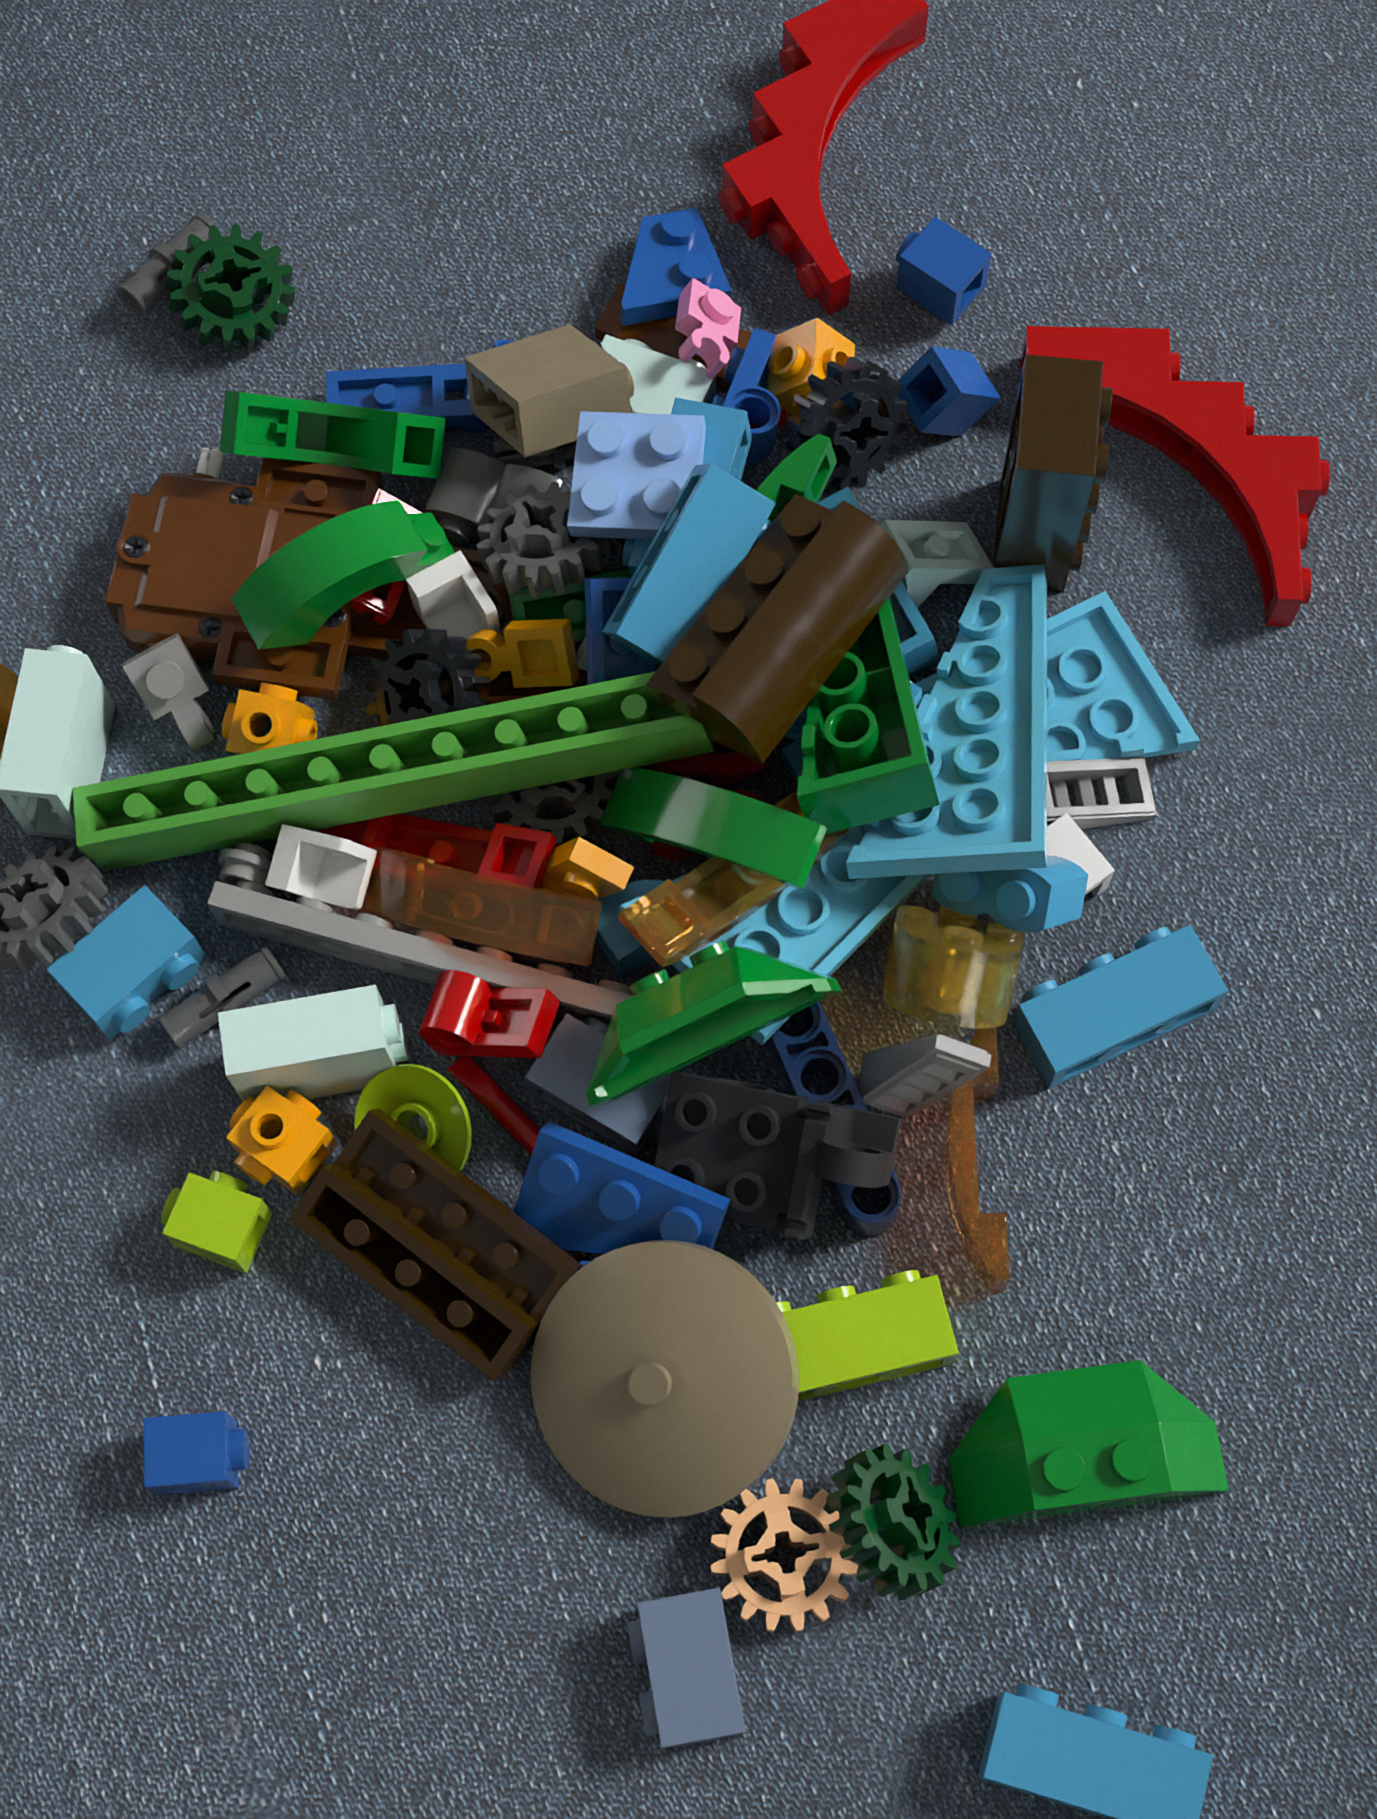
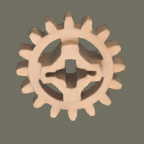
M774 1479L766 1480L765 1497L757 1500L753 1493L745 1489L740 1493L741 1502L745 1510L738 1514L733 1510L724 1508L720 1515L724 1523L731 1528L729 1535L716 1534L711 1537V1546L726 1552L725 1559L718 1560L710 1566L712 1575H728L731 1582L721 1592L722 1600L725 1602L740 1596L745 1601L740 1619L744 1622L748 1621L757 1610L765 1613L766 1631L772 1633L778 1625L780 1617H789L790 1624L795 1633L803 1631L804 1613L809 1611L822 1623L829 1619L830 1615L824 1600L829 1596L834 1600L845 1602L849 1596L844 1586L838 1582L839 1577L857 1575L858 1565L852 1561L842 1559L839 1554L845 1545L843 1536L830 1531L829 1524L839 1519V1512L835 1511L829 1515L823 1509L828 1492L822 1489L812 1500L804 1498L803 1482L800 1479L794 1480L789 1494H780ZM789 1510H794L810 1517L819 1525L824 1534L816 1533L809 1535L791 1521ZM763 1514L766 1531L757 1545L738 1550V1545L745 1529L753 1520ZM778 1538H786L789 1548L792 1549L801 1548L802 1551L815 1549L806 1552L804 1556L795 1560L792 1573H782L781 1566L776 1562L767 1563L766 1560L753 1562L763 1559L764 1555L773 1552L775 1541ZM830 1560V1567L825 1581L813 1594L806 1597L804 1576L812 1565ZM761 1576L777 1587L780 1602L766 1599L756 1593L748 1585L744 1577Z

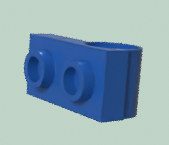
M757 328L753 329L746 349L735 347L724 377V381L732 383L727 396L723 397L716 394L712 402L713 405L747 411L749 423L760 427L756 429L750 428L752 441L745 464L759 463L770 455L774 446L781 414L777 398L770 391L762 388L770 368V360L773 355L777 335Z

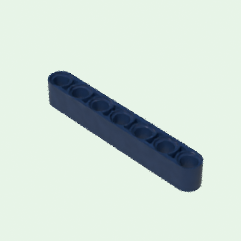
M692 852L693 871L695 874L713 866L706 861L705 855ZM820 1002L793 1014L801 1016L810 1024L811 1028L807 1033L802 1036L792 1037L787 1036L778 1029L765 1042L788 1095L809 1097L808 1103L825 1100L830 1101L831 1104L868 1111ZM822 1072L832 1077L836 1087L828 1094L816 1095L807 1091L801 1081L810 1073ZM893 1167L889 1185L871 1188L881 1192L888 1204L884 1211L874 1215L865 1214L858 1210L852 1200L856 1192L866 1187L852 1186L824 1179L841 1220L856 1235L864 1237L879 1236L889 1230L896 1220L902 1192Z

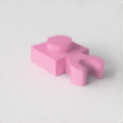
M694 278L691 279L679 295L675 329L688 337L679 348V357L681 361L687 364L695 354L699 355L707 364L706 376L713 379L729 361V352L738 343L741 307L736 305L724 292L718 289H710Z

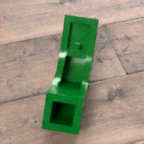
M225 390L220 452L439 479L446 418Z
M400 500L371 504L329 519L284 545L251 573L231 600L259 650L304 645L311 640L334 612L355 597L378 586L406 580L455 552L446 538L443 528L438 524L432 512L407 514Z

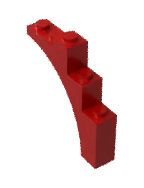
M829 0L784 22L783 46L779 50V60L786 77L753 93V119L749 120V129L757 147L722 164V190L718 192V199L727 219L733 224L739 222L750 240L767 232L776 252L780 256L787 254L796 267L799 284L809 299L817 298L828 315L849 306L851 272L831 238L820 199L819 179L823 157L838 122L860 91L889 64L925 43L929 5L925 0Z
M1027 326L1020 357L1021 374L1025 354L1103 361L1101 387L1113 389L1109 425L1154 446L1187 470L1221 505L1244 541L1258 577L1266 626H1291L1301 604H1308L1311 595V570L1307 567H1301V550L1306 548L1308 541V519L1319 496H1326L1329 489L1330 465L1328 460H1320L1319 436L1253 435L1255 424L1254 407L1245 405L1244 382L1179 381L1181 369L1180 353L1170 352V329Z

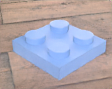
M580 411L567 523L570 535L572 537L653 540L694 466L703 464L706 435L704 416Z

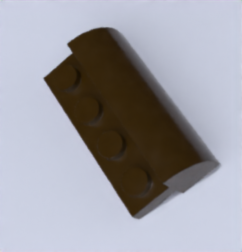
M795 494L647 682L646 686L652 699L704 724L711 740L763 764L908 573L909 569L903 552L882 526L855 506L842 500L835 511Z
M380 1108L367 1112L333 1164L322 1167L288 1219L493 1382L512 1369L534 1345L538 1328L549 1304L568 1279L583 1267V1265Z

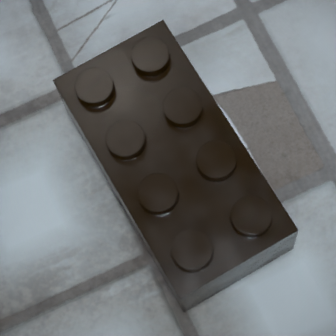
M1025 354L1000 478L993 567L1004 568L1044 564L1047 591L1063 593L1069 570L1080 571L1083 544L1088 543L1091 516L1096 514L1100 484H1104L1106 478L1109 445L1102 444L1104 427L1109 425L1113 389L1101 387L1103 361Z

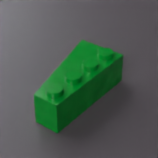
M890 597L808 703L806 725H803L801 750L803 752L802 776H798L797 798L804 817L827 828L825 834L940 805Z

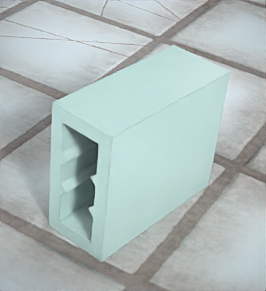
M53 645L48 647L47 650L25 648L0 760V798L27 835L76 840L73 788L100 782L115 704L88 655L68 646Z
M376 985L218 1012L225 1075L242 1101L250 1096L257 1098L266 1085L283 1097L291 1089L307 1100L363 1090L368 1082L380 1072L398 1066V1062L409 1061L403 1023H399L395 1004L384 1005Z

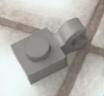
M178 632L123 662L122 668L154 720L171 711L184 739L192 751L215 739L213 736L215 729L196 700V697L209 691V684Z

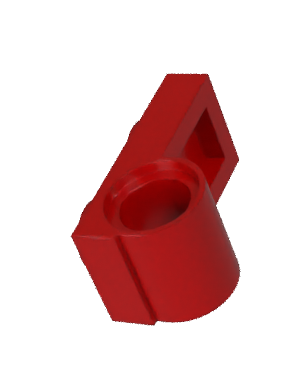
M445 970L438 977L419 1029V1035L439 1055L541 1058L560 1000L547 988L492 987L475 975L457 970Z

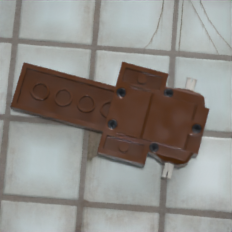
M202 448L196 473H162L146 495L132 494L122 536L117 543V556L105 603L115 622L119 623L120 633L127 647L137 654L178 632L195 662L207 658L215 659L212 675L216 684L260 690L261 683H268L298 691L297 695L337 700L346 655L389 658L384 644L388 639L403 640L404 630H424L426 628L413 607L406 581L393 616L384 625L374 621L373 617L375 614L367 610L362 614L351 608L353 603L349 601L326 620L307 644L259 650L231 600L251 573L284 545L329 519L367 506L371 495L378 489H383L384 482L381 472L262 457L256 486L242 485L226 479H219L222 465L225 461L224 453L212 448V453H210L209 448ZM452 547L455 553L461 550L494 603L498 613L501 634L505 638L503 630L511 621H514L505 581L495 585L491 582L488 569L483 568L478 550ZM604 567L601 571L608 570L610 568ZM590 569L584 571L585 574L598 572ZM387 584L376 587L373 595L381 599ZM583 641L574 642L576 658L577 650ZM474 649L469 652L480 654L482 657L481 662H491V657L485 650ZM428 655L423 656L418 660H426ZM578 668L579 674H587V671ZM504 671L500 674H511V671Z

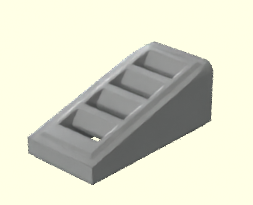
M1145 758L1048 761L1047 826L1065 813H1068L1080 829L1153 819L1157 813ZM1122 777L1128 804H1120L1115 783V778ZM1097 780L1102 805H1096L1092 781ZM1068 784H1072L1076 802V806L1071 807L1066 786Z
M940 1034L869 1051L863 1054L858 1090L865 1105L901 1117L911 1116L927 1108L990 1067L991 1054H988L986 1050Z

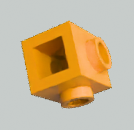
M819 318L812 319L778 334L770 360L768 391L777 398L781 408L788 411L792 416L799 415L801 407L794 402L793 398L795 394L808 396L812 389L809 386L808 377L813 374L822 380L827 377V363L830 361H834L844 367L848 357H854L855 344Z
M261 683L259 693L239 689L236 703L231 702L228 705L223 718L222 736L228 740L226 751L240 755L315 740L318 730L317 721L314 720L316 711L296 701L298 691L290 688ZM268 715L271 719L272 727L267 735L261 737L265 718Z
M267 1085L257 1098L250 1096L240 1104L229 1123V1128L232 1130L226 1136V1139L239 1154L233 1163L241 1171L262 1186H265L272 1178L297 1197L301 1195L338 1147V1144L330 1130L317 1121L321 1111L294 1090L290 1089L286 1096L283 1097Z

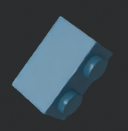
M144 885L99 923L90 935H85L78 941L71 953H64L46 970L101 1032L111 1040L119 1032L127 1033L140 1025L150 1013V1005L169 989L177 990L187 984L197 973L199 963L206 955L189 930Z

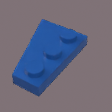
M548 1121L539 1131L513 1212L564 1250L606 1254L631 1244L653 1240L684 1241L713 1250L731 1199Z

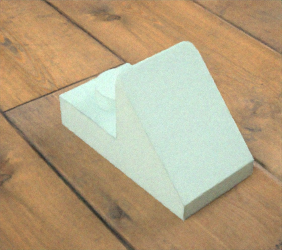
M884 520L880 524L903 552L909 571L902 579V582L917 608L939 584H976L983 569L994 568L967 522Z

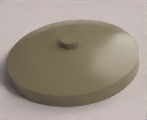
M653 1240L635 1243L612 1250L583 1266L568 1279L549 1304L538 1328L532 1351L530 1373L534 1409L539 1426L553 1454L564 1469L591 1494L612 1506L638 1515L663 1518L690 1516L713 1509L739 1495L756 1482L774 1462L788 1438L795 1418L799 1394V1366L794 1341L783 1313L766 1288L748 1270L720 1252L690 1242Z

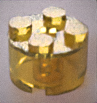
M941 904L939 912H932L916 906H899L897 908L883 977V999L888 1005L900 1012L934 1023L937 1021L938 1012L960 1015L957 1027L983 1029L1001 1026L1005 1024L1008 1010L1011 1007L1026 933L1011 930L998 922L988 923L978 920V915L961 914Z

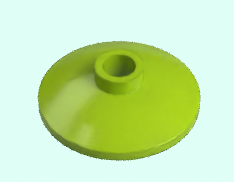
M404 1064L388 1068L368 1082L357 1102L354 1120L355 1130L369 1110L380 1108L460 1171L463 1169L471 1148V1122L463 1099L446 1078L430 1068L415 1064ZM420 1116L424 1119L427 1125L428 1134L425 1133L420 1127Z

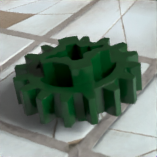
M233 224L230 236H221L217 227L212 225L209 226L207 241L203 242L199 237L191 234L187 240L188 253L175 250L172 267L175 270H170L167 274L166 289L173 291L169 295V308L173 312L183 311L180 320V328L183 331L190 330L195 326L200 329L199 344L205 346L214 336L221 339L222 352H229L232 340H240L243 347L247 351L253 350L255 335L259 334L264 340L271 342L274 340L275 324L286 326L288 323L290 309L287 306L293 305L295 297V287L288 285L292 280L293 269L291 265L278 266L282 252L278 245L266 251L261 247L263 233L257 231L250 240L241 238L240 225ZM209 263L208 271L197 273L201 267ZM197 273V280L192 281L195 274ZM270 295L265 306L254 314L252 311L253 306L264 303L265 296Z
M882 1444L873 1450L868 1448L844 1461L845 1468L834 1473L831 1477L839 1490L827 1496L826 1503L839 1512V1519L830 1523L829 1528L831 1532L842 1534L845 1545L839 1552L841 1558L849 1559L855 1557L858 1561L859 1566L856 1578L863 1582L875 1577L878 1595L884 1597L896 1592L900 1601H905L915 1595H921L944 1584L943 1575L955 1570L957 1565L948 1552L960 1547V1539L948 1531V1524L956 1520L957 1515L956 1512L946 1509L942 1498L947 1492L944 1485L933 1488L928 1482L930 1467L924 1463L913 1468L910 1451L904 1448L893 1454L889 1444Z

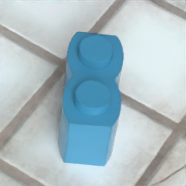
M1047 855V867L935 874L932 896L941 905L954 912L965 915L988 913L990 917L1006 928L1018 932L1033 933L1081 918L1088 874L1070 860Z

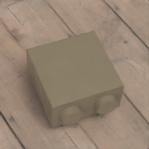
M571 324L464 357L471 412L524 457L545 456L554 452L558 446L576 441L580 411L631 413L630 398L634 395V383L627 366L619 362Z

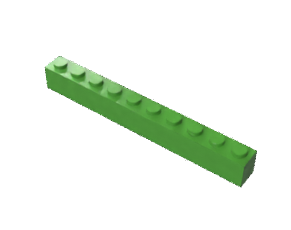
M651 672L74 787L73 802L76 845L103 870L108 871L236 846L238 843H251L276 838L279 836L282 824L312 831L714 752V747L704 724L652 699L646 686L655 673Z

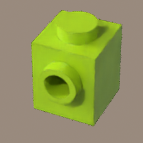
M212 1171L209 1179L189 1172L182 1189L175 1187L166 1200L161 1216V1223L166 1225L162 1234L178 1249L247 1274L273 1213L261 1198L246 1193L249 1187L248 1184L233 1176Z

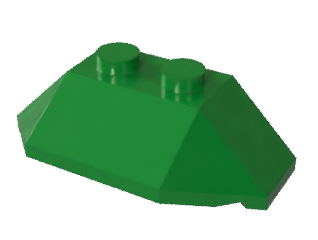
M726 941L710 945L689 957L692 968L672 978L669 977L666 970H661L630 985L634 996L617 1004L585 1093L591 1107L615 1101L841 992L842 990L837 979L748 947L735 946L729 949Z
M1141 1360L1007 1378L948 1459L959 1528L1229 1491L1216 1423Z

